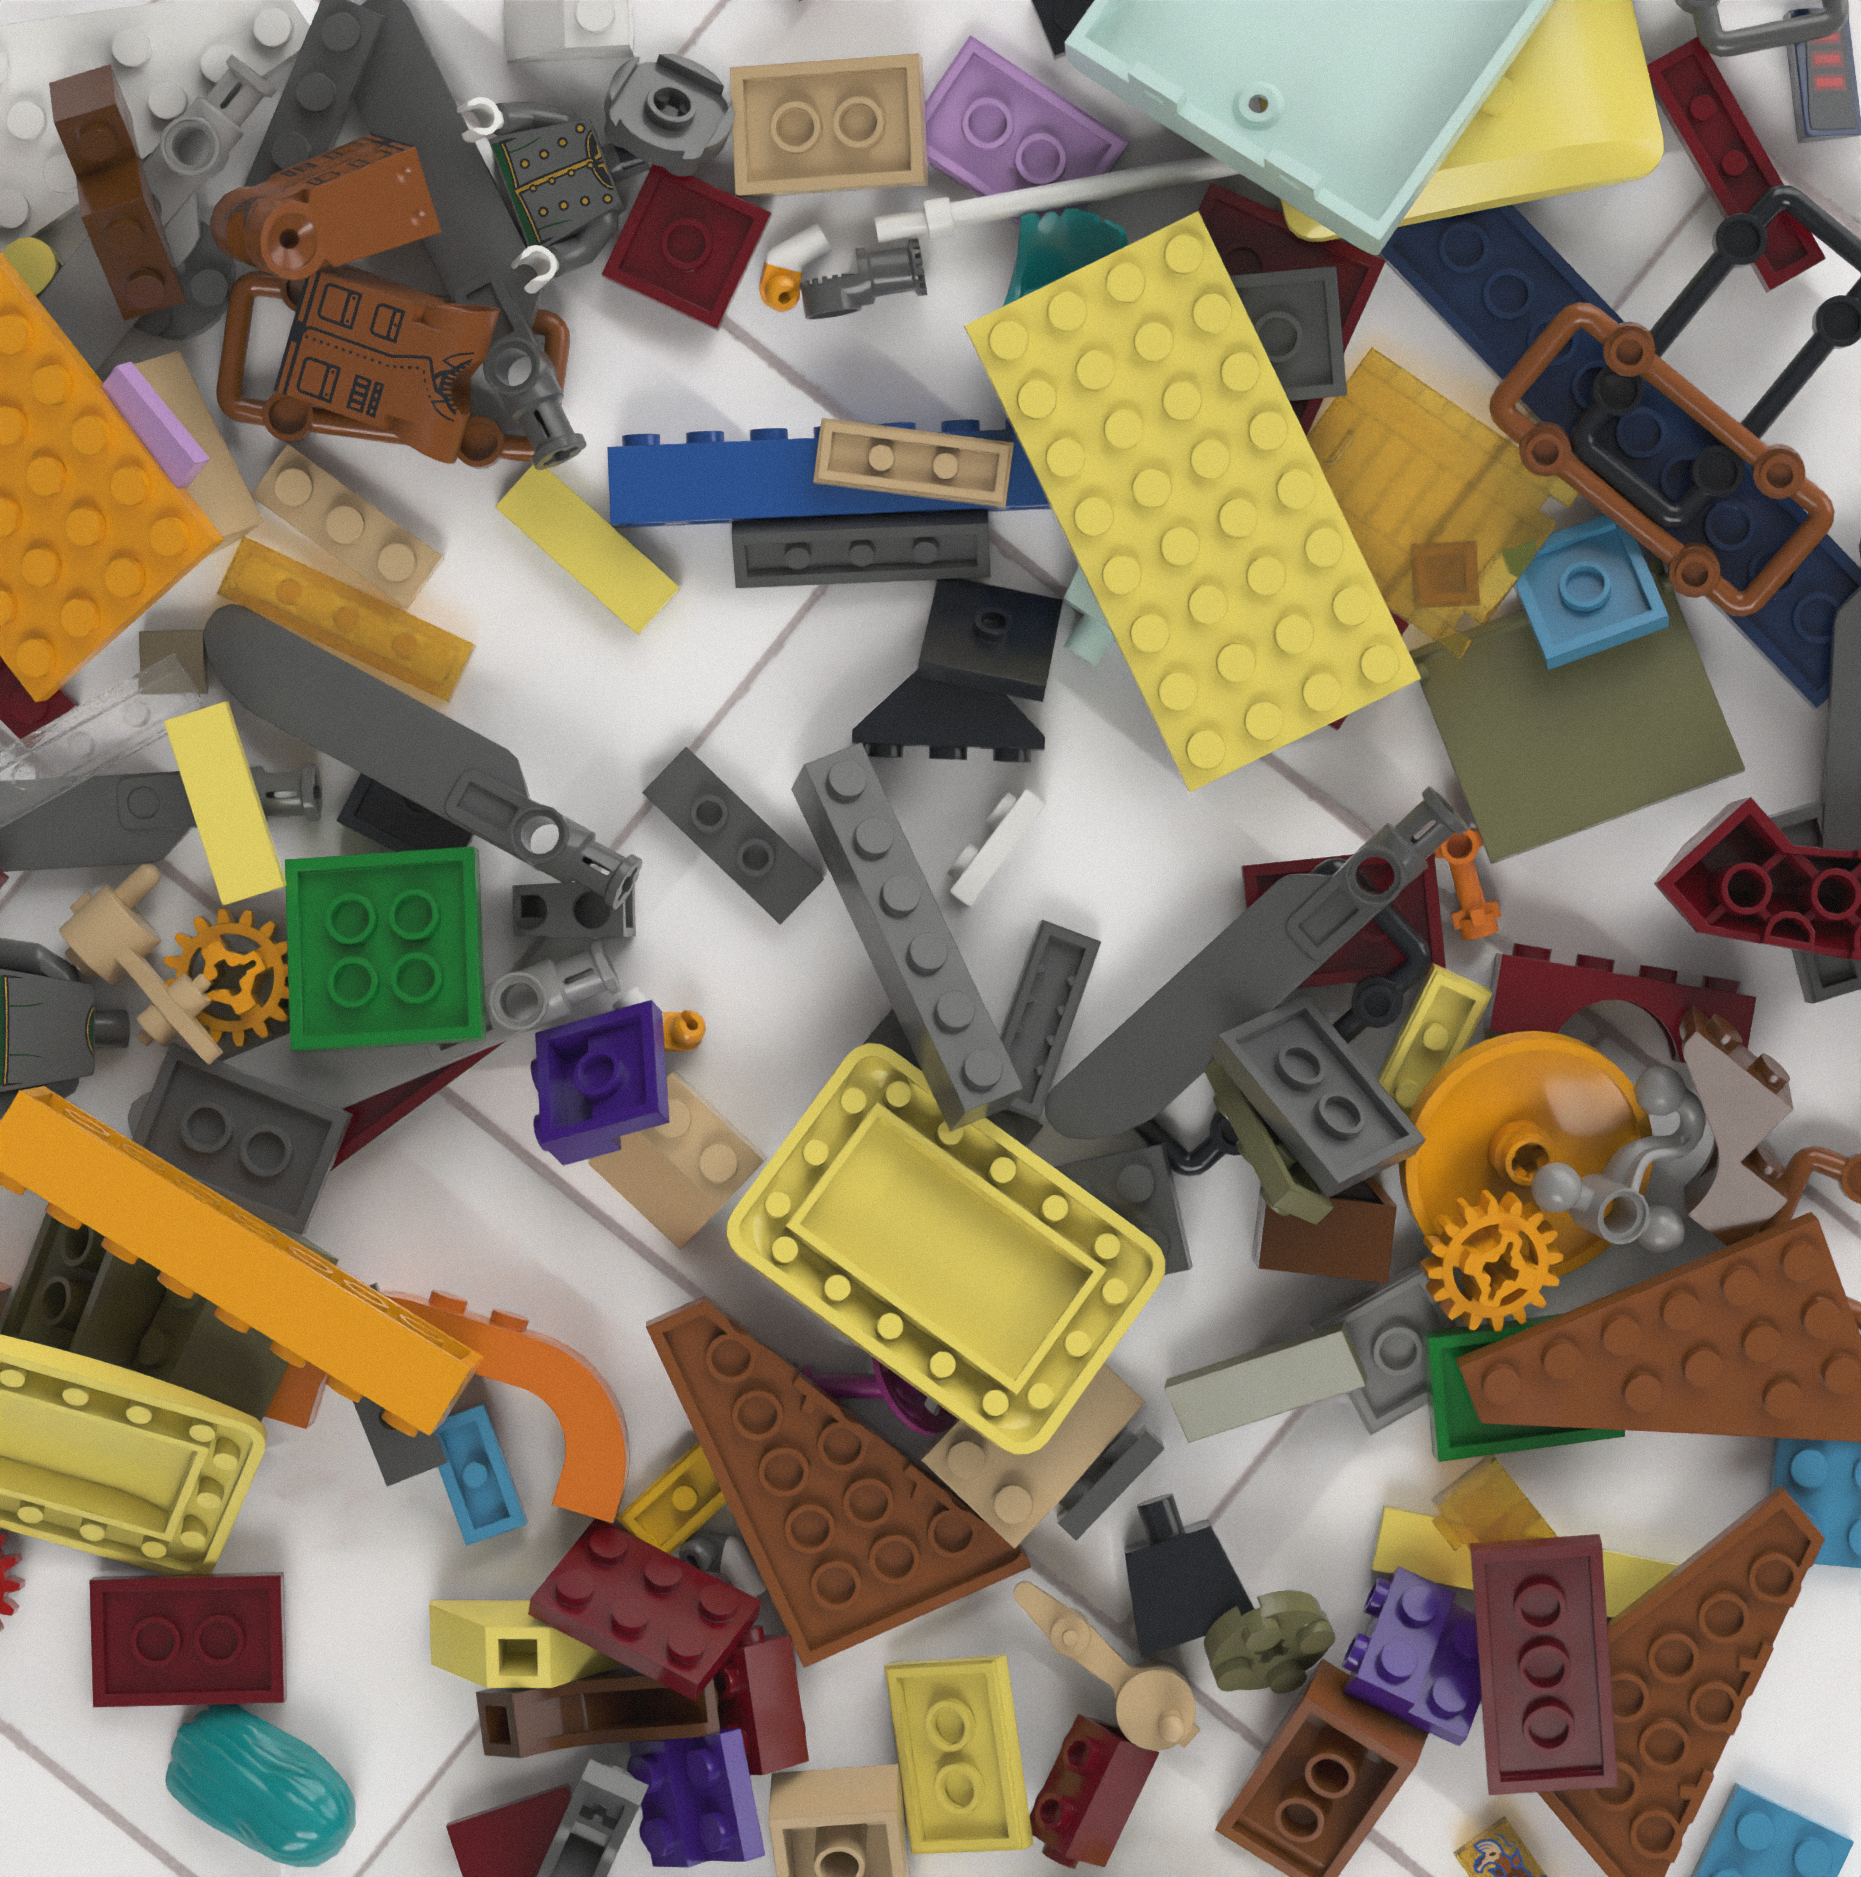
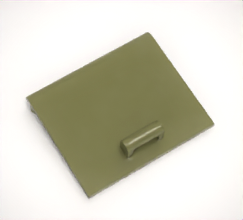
M1660 559L1647 563V566L1669 616V627L1547 670L1522 609L1409 651L1421 677L1419 683L1491 864L1745 772V766L1673 592L1669 575L1665 572L1663 562Z

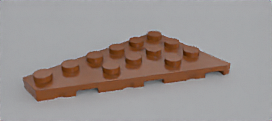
M1812 1212L1454 1359L1475 1414L1481 1423L1861 1442V1335L1820 1222Z
M705 1295L646 1321V1329L788 1635H791L792 1644L803 1668L1031 1568L1024 1548L1018 1545L1014 1549L966 1502Z
M1782 1485L1764 1497L1607 1623L1618 1787L1537 1793L1608 1877H1665L1671 1862H1675L1682 1847V1838L1689 1824L1693 1823L1713 1781V1772L1730 1735H1734L1740 1723L1744 1705L1748 1697L1753 1695L1774 1650L1773 1643L1790 1607H1794L1801 1592V1583L1808 1568L1813 1566L1825 1540L1822 1532Z

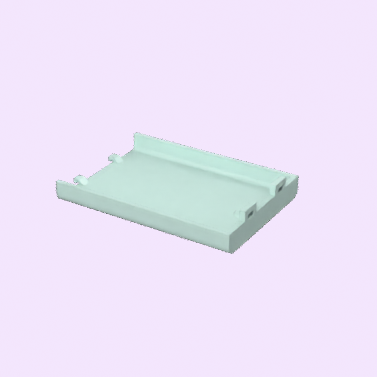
M1094 0L1064 44L1067 59L1086 77L1359 249L1373 255H1378L1556 0ZM1255 98H1262L1267 102L1268 107L1264 112L1255 113L1249 108L1250 102Z

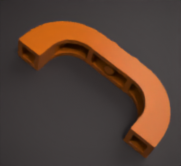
M432 1290L429 1299L405 1292L381 1291L384 1296L482 1355L484 1358L474 1374L525 1389L541 1398L558 1418L565 1439V1460L552 1505L613 1523L615 1521L629 1475L630 1441L627 1424L617 1397L606 1379L593 1364L561 1341L527 1329L529 1319L524 1316L500 1309H493L490 1317L466 1310L468 1300L438 1290ZM306 1362L303 1368L289 1363L264 1417L307 1429L315 1422L326 1386L325 1381L329 1374L310 1362Z

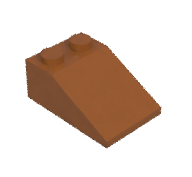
M1323 1658L1292 1702L1215 1828V1831L1289 1877H1338L1416 1767L1429 1734L1418 1727L1344 1694L1343 1690L1349 1675Z

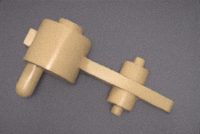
M150 863L142 864L116 889L105 884L94 895L86 891L69 907L74 915L59 928L60 934L70 946L64 952L66 957L88 979L92 980L98 974L113 986H116L129 973L152 1002L136 1018L143 1027L136 1035L137 1038L145 1046H148L155 1040L165 1047L179 1033L193 1050L210 1065L223 1051L195 1017L211 1003L210 998L205 993L212 985L211 982L201 973L194 980L185 973H182L168 986L145 959L162 940L135 906L159 883L161 878L159 869Z
M1023 1580L1015 1585L1013 1590L1015 1601L1048 1637L1055 1650L1061 1655L1070 1657L1113 1688L1116 1719L1122 1733L1130 1742L1146 1750L1160 1751L1172 1748L1177 1744L1185 1748L1197 1735L1200 1728L1194 1723L1196 1703L1191 1686L1181 1671L1170 1664L1160 1661H1148L1135 1666L1129 1665L1088 1622V1619L1081 1611L1070 1608L1030 1581Z

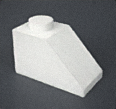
M504 0L507 63L635 57L632 0Z

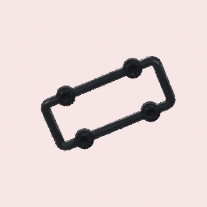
M1777 185L1768 188L1757 198L1745 214L1731 215L1717 226L1712 239L1714 252L1649 330L1654 339L1655 354L1660 358L1734 268L1749 266L1762 256L1767 246V233L1765 229L1780 211L1784 210L1859 271L1860 274L1861 240L1802 191L1789 185ZM1861 276L1846 295L1833 296L1817 307L1812 316L1811 327L1814 334L1742 420L1741 424L1759 439L1763 437L1834 349L1840 350L1849 347L1861 339ZM1607 366L1594 377L1590 385L1591 403L1577 418L1571 429V447L1573 453L1582 463L1654 522L1666 528H1680L1688 525L1700 514L1711 499L1726 497L1739 488L1744 478L1743 459L1725 444L1706 448L1694 458L1689 472L1691 484L1679 499L1672 503L1597 442L1596 436L1612 417L1618 418L1628 415L1639 406L1644 396V378L1642 376H1621Z
M1341 858L1327 859L1318 864L1308 874L1333 875L1347 860ZM1360 870V877L1363 882L1370 888L1379 890ZM1391 902L1372 920L1405 955V959L1388 975L1371 974L1362 978L1356 984L1352 993V1007L1332 1024L1347 1044L1354 1040L1368 1026L1381 1028L1395 1022L1401 1014L1403 995L1429 969L1431 955L1428 944ZM1218 1109L1211 1120L1210 1135L1190 1152L1185 1149L1156 1116L1132 1128L1148 1146L1165 1143L1171 1169L1177 1174L1188 1177L1201 1175L1226 1154L1233 1156L1241 1155L1236 1146V1142L1239 1139L1230 1121Z

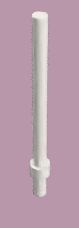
M1204 154L952 203L949 202V197L923 201L924 208L874 217L879 243L929 233L930 239L955 235V228L1240 173L1212 155Z

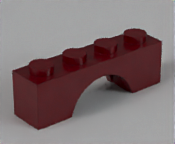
M1517 943L1513 945L1512 955L1496 953L1490 985L1493 994L1487 1004L1484 1029L1504 1033L1542 1031L1558 1034L1565 1022L1582 1008L1600 1001L1622 1000L1641 1008L1650 1015L1665 1036L1671 1060L1686 1063L1682 1051L1683 1041L1679 1031V1021L1682 1015L1693 1005L1709 1019L1714 1014L1724 1018L1736 1029L1742 1038L1741 1044L1748 1049L1757 997L1739 994L1741 981L1703 975L1701 987L1677 984L1678 971L1641 964L1638 977L1613 973L1615 960L1577 954L1575 966L1550 962L1552 949Z

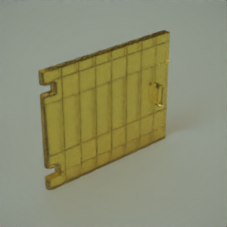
M1371 347L1346 381L1347 396L1334 398L1306 438L1388 609L1461 659L1473 641L1455 629L1460 620L1466 614L1475 622L1485 626L1558 525L1551 517L1540 511L1549 497H1552L1569 509L1580 494L1556 474L1546 477L1537 476L1529 472L1522 464L1519 447Z

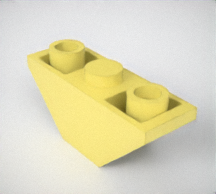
M431 1600L429 1603L431 1665L486 1688H553L621 1666L622 1663L528 1615L530 1600Z

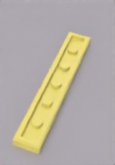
M1383 1505L1371 1569L1392 1574L1399 1566L1434 1583L1473 1590L1470 1543L1546 1537ZM1602 1549L1607 1617L1614 1618L1681 1564Z

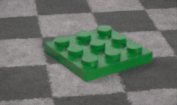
M476 847L285 859L291 1051L295 1053L486 1041L479 850Z

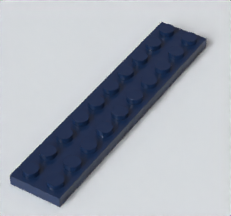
M1513 205L1397 227L1378 254L1381 259L1386 260L1385 263L1499 382L1504 379L1554 317L1567 305L1577 302L1590 303L1600 308L1618 324L1624 322ZM1579 328L1518 402L1538 423H1555L1566 431L1570 439L1571 429L1575 421L1591 403L1590 385L1594 377L1603 368L1608 366L1603 356V345L1583 328ZM1643 379L1644 396L1639 406L1628 415L1618 418L1612 417L1595 439L1672 503H1675L1691 484L1689 472L1694 458L1706 448L1717 445L1722 446L1724 443L1648 381ZM1571 447V454L1578 459V457L1573 453V450H1572V447ZM1745 460L1742 461L1744 465V478L1735 492L1726 497L1711 499L1700 514L1686 526L1666 528L1658 524L1683 545L1700 543L1712 549L1719 561L1720 575L1739 591H1744L1809 515L1790 497L1775 499L1762 494L1754 482L1752 466ZM1826 534L1766 605L1755 614L1744 617L1733 616L1723 611L1707 597L1706 599L1814 710L1829 698L1832 627L1835 613L1851 594L1861 586V568Z

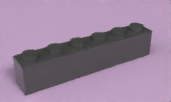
M862 742L804 764L791 790L950 1132L1007 1109L1023 1090V1086Z

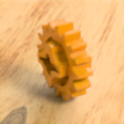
M229 908L218 909L217 925L214 926L204 916L194 918V926L198 934L192 937L182 932L177 933L174 939L184 949L181 956L164 957L163 963L177 970L176 978L169 979L165 983L170 986L182 973H185L192 979L193 964L201 951L206 961L203 975L212 984L205 991L211 1000L210 1004L216 1001L229 1004L236 1015H240L242 1020L223 1019L213 1015L204 1008L195 1017L203 1027L207 1026L210 1028L209 1035L217 1045L221 1044L227 1032L232 1033V1039L236 1047L247 1045L248 1029L251 1028L262 1039L270 1037L272 1032L267 1021L272 1017L281 1022H288L290 1019L289 1012L282 1006L284 999H289L288 964L285 955L288 954L287 941L277 943L273 939L279 924L276 921H269L260 929L255 927L256 911L245 910L240 917L239 923H234L233 915ZM224 935H242L252 939L261 947L249 953L234 950L229 940H226ZM225 962L231 967L256 963L254 967L246 971L247 975L239 980L242 988L240 993L236 988L216 989L210 992V989L219 984V980L226 975V969L223 965ZM273 969L274 985L271 995L264 1005L263 1003L265 1002L259 992L264 974Z
M1488 1190L1481 1191L1479 1206L1471 1207L1462 1197L1457 1199L1456 1204L1459 1215L1451 1219L1439 1213L1436 1220L1443 1228L1440 1237L1434 1235L1425 1236L1423 1240L1428 1249L1435 1254L1434 1257L1420 1261L1421 1270L1428 1278H1432L1425 1285L1427 1292L1435 1302L1441 1301L1439 1307L1447 1317L1454 1320L1461 1315L1462 1321L1471 1330L1478 1328L1483 1317L1495 1332L1502 1331L1504 1316L1510 1314L1520 1324L1527 1322L1523 1307L1531 1302L1537 1307L1544 1308L1547 1302L1540 1294V1289L1543 1285L1558 1286L1560 1281L1552 1270L1548 1268L1549 1265L1563 1261L1562 1252L1554 1244H1551L1558 1236L1557 1231L1547 1220L1542 1221L1544 1214L1532 1202L1522 1207L1520 1199L1509 1191L1504 1195L1500 1204H1498L1495 1197ZM1520 1230L1527 1237L1529 1256L1524 1255L1520 1251L1523 1240L1519 1237ZM1453 1266L1459 1267L1463 1272L1460 1279L1461 1283L1465 1286L1463 1292L1457 1288L1455 1283Z

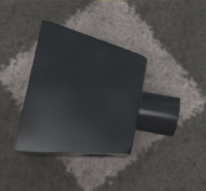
M1172 1493L1148 1499L1137 1505L1147 1538L1124 1546V1555L1136 1636L1141 1656L1206 1636L1215 1621L1236 1606H1238L1241 1616L1254 1610L1248 1593L1208 1519L1183 1526Z

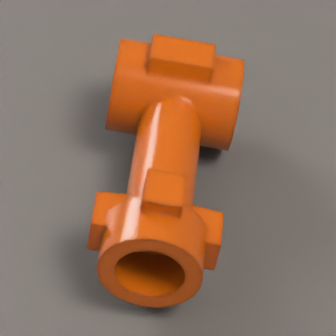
M1469 828L1462 836L1454 833L1434 851L1435 857L1445 858L1450 867L1460 905L1459 909L1450 912L1453 928L1455 930L1460 929L1462 940L1478 939L1498 932L1499 926L1496 918L1502 917L1498 901H1485L1474 861L1479 847L1483 845L1479 831L1476 828Z

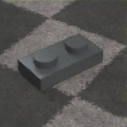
M1145 1424L1135 1434L1128 1428H1125L1102 1452L1101 1456L1107 1461L1104 1467L1091 1480L1083 1474L1059 1501L1063 1509L1057 1515V1524L1077 1541L1165 1449L1163 1442Z

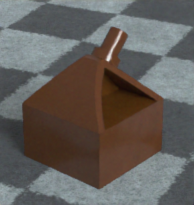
M1373 1176L1329 1197L1334 1208L1317 1225L1292 1214L1288 1216L1278 1214L1264 1201L1259 1190L1252 1260L1259 1269L1388 1283L1397 1205Z

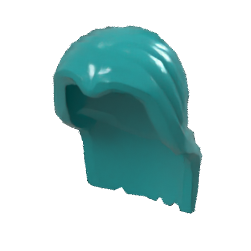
M1066 208L1060 216L1055 211L1046 212L1042 219L1036 212L1021 215L1017 256L1003 306L1127 246L1128 240L1125 229L1108 219L1101 222L1097 214L1078 208Z
M238 1704L208 1705V1710L204 1709L195 1715L193 1723H183L177 1730V1736L171 1749L173 1761L168 1764L166 1772V1786L171 1795L197 1818L274 1862L294 1867H317L336 1856L344 1847L356 1826V1802L346 1781L314 1748L249 1713Z

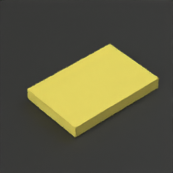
M1007 1655L895 1661L885 1665L911 1855L1024 1850L1034 1845Z

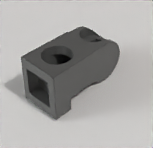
M571 882L567 885L564 883H545L512 886L514 937L549 936L550 939L636 936L635 885L626 900L615 910L605 905V897L577 882Z

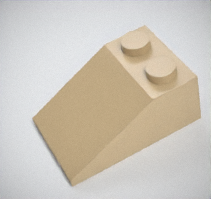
M1104 1363L1050 1440L1040 1450L1028 1455H1013L1000 1449L956 1418L950 1428L939 1433L922 1451L921 1461L1015 1549L1059 1503L1144 1405L1145 1401Z
M899 1764L772 1773L768 1822L776 1877H910L906 1819Z

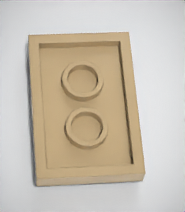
M919 53L730 67L731 103L735 112L732 125L735 196L744 199L929 186L923 57Z

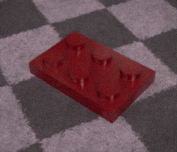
M1433 852L1426 859L1428 868L1400 892L1391 903L1428 944L1431 955L1429 969L1432 963L1446 969L1435 854ZM1353 854L1241 866L1245 909L1249 908L1279 879L1289 874H1308L1318 864L1327 859L1341 858L1348 860ZM1370 857L1361 862L1360 870L1379 890L1386 889L1393 884L1395 878L1394 870L1388 861L1380 857ZM1371 919L1296 989L1357 983L1362 978L1371 974L1388 975L1405 959V955Z
M595 1518L530 1598L528 1615L696 1701L759 1618L762 1601L606 1521Z
M284 1572L93 1577L89 1580L93 1707L284 1703L287 1700Z

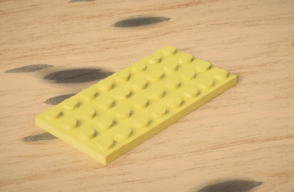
M1199 211L963 326L1189 792L1421 679Z

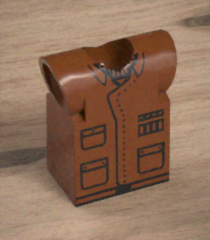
M374 133L365 135L272 174L263 183L255 186L238 187L228 192L214 206L210 219L211 236L222 252L232 259L292 281L307 278L318 269L329 265L337 267L442 232L416 147Z
M348 264L337 267L329 265L320 268L305 278L273 391L380 429L391 430L399 439L420 453L446 464H454L457 460L471 413V378L483 361L487 359L501 309L476 304L445 303L443 299Z

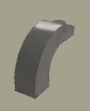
M589 1759L536 1877H607L649 1785L634 1779L628 1771L621 1767L603 1765Z

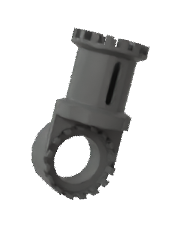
M918 238L908 240L907 247L869 253L865 247L856 248L859 274L846 273L841 274V277H838V274L832 275L830 279H827V276H823L822 283L819 284L818 278H813L812 284H810L809 280L800 283L805 319L808 320L832 318L862 310V306L874 304L876 297L907 291H915L917 296L928 295L924 268L917 269V266L923 264Z

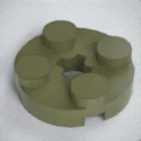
M1294 1590L1276 1591L1258 1596L1260 1608L1251 1610L1241 1616L1238 1606L1224 1613L1210 1627L1204 1639V1649L1218 1688L1226 1692L1258 1690L1268 1687L1278 1694L1294 1691L1305 1683L1307 1679L1305 1671L1314 1666L1336 1640L1327 1614L1322 1611L1318 1600L1309 1593Z

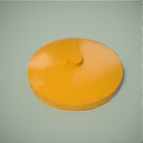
M1542 1031L1515 1032L1485 1040L1465 1050L1442 1067L1420 1093L1408 1116L1409 1120L1426 1139L1415 1155L1399 1162V1176L1403 1197L1417 1227L1424 1236L1434 1235L1440 1237L1443 1228L1437 1222L1436 1217L1439 1213L1451 1219L1458 1216L1457 1199L1462 1197L1471 1207L1479 1206L1481 1191L1488 1190L1495 1197L1498 1204H1500L1504 1195L1509 1191L1520 1199L1522 1207L1532 1202L1544 1214L1542 1221L1547 1220L1557 1231L1558 1236L1551 1244H1554L1562 1252L1563 1261L1548 1267L1557 1277L1568 1274L1589 1263L1613 1243L1577 1225L1571 1218L1569 1210L1563 1213H1554L1539 1207L1530 1189L1532 1178L1540 1167L1551 1162L1568 1164L1575 1169L1580 1179L1594 1173L1602 1174L1609 1160L1619 1148L1636 1139L1653 1136L1649 1115L1637 1103L1634 1093L1635 1086L1600 1051L1578 1039L1562 1034ZM1653 1162L1647 1166L1639 1188V1193L1643 1196L1646 1194L1650 1181ZM1611 1200L1606 1206L1603 1214V1219L1606 1216H1608V1214L1612 1210L1614 1203L1613 1200ZM1520 1230L1519 1237L1523 1240L1520 1251L1524 1255L1529 1256L1527 1237Z

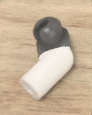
M704 1530L692 1534L680 1548V1560L702 1571L727 1574L735 1588L753 1597H757L767 1590L747 1545L738 1536Z

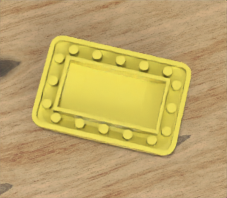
M1556 0L1398 227L1634 181L1650 175L1658 167L1663 156L1664 139L1632 0ZM1259 98L1261 112H1264L1268 104L1264 99ZM1280 199L1286 224L1289 230L1298 238L1308 242H1324L1342 238Z
M866 1043L858 1046L845 1057L732 1211L726 1227V1238L729 1246L741 1260L928 1398L1000 1449L1013 1455H1028L1036 1452L1050 1440L1158 1288L1165 1274L1164 1255L1153 1239L987 1118L950 1132L923 1072L892 1049L876 1043Z
M0 1334V1528L166 1575L210 1574L216 1567L265 1452L268 1432L264 1424L249 1414L174 1384L100 1360Z

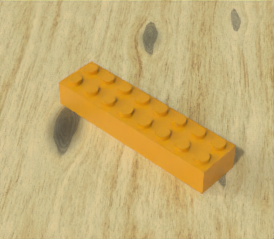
M45 1086L19 1090L0 1121V1185L18 1195H23L26 1189L34 1192L49 1202L45 1211L54 1219L75 1230H79L81 1225L84 1224L105 1236L101 1246L114 1256L135 1265L138 1258L151 1264L161 1271L157 1280L162 1285L187 1299H191L194 1293L203 1296L217 1305L213 1315L220 1321L247 1334L250 1327L263 1333L273 1340L269 1349L274 1354L299 1368H303L306 1362L315 1365L329 1374L325 1381L327 1386L356 1403H359L361 1398L365 1396L386 1409L381 1418L408 1436L415 1437L419 1430L430 1436L445 1422L484 1358L471 1348Z

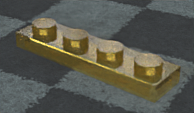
M243 536L216 593L449 703L477 646Z

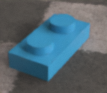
M486 1402L448 1415L445 1422L437 1429L449 1461L438 1466L466 1546L526 1525L529 1521Z

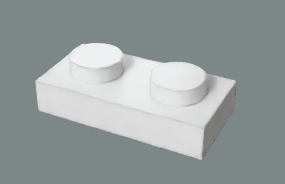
M1028 789L1023 792L1019 799L1007 792L985 822L995 830L981 850H978L969 843L947 874L957 881L949 892L970 907L1046 806V803Z

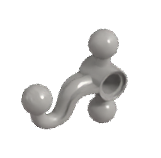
M1653 1066L1644 1070L1636 1080L1634 1093L1637 1103L1644 1111L1651 1115L1667 1116L1676 1111L1680 1116L1678 1129L1671 1135L1647 1136L1629 1142L1619 1148L1611 1157L1602 1174L1594 1173L1580 1179L1575 1169L1568 1164L1559 1162L1548 1163L1540 1167L1535 1173L1530 1189L1539 1207L1554 1213H1563L1569 1210L1571 1218L1577 1225L1610 1243L1623 1245L1637 1239L1642 1249L1649 1254L1667 1255L1677 1250L1684 1239L1686 1229L1683 1219L1670 1206L1653 1205L1648 1207L1644 1196L1639 1193L1643 1174L1651 1162L1683 1158L1695 1149L1703 1137L1706 1118L1701 1101L1697 1095L1685 1088L1683 1078L1677 1071L1667 1066ZM1611 1200H1613L1614 1203L1612 1210L1610 1211L1608 1216H1606L1603 1219V1214L1606 1206Z

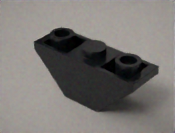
M917 670L852 729V743L858 744L862 742L865 745L868 757L903 758L904 746L929 747V759L967 760L968 748L993 749V761L1031 763V751L1045 750V736L1007 695L917 677Z

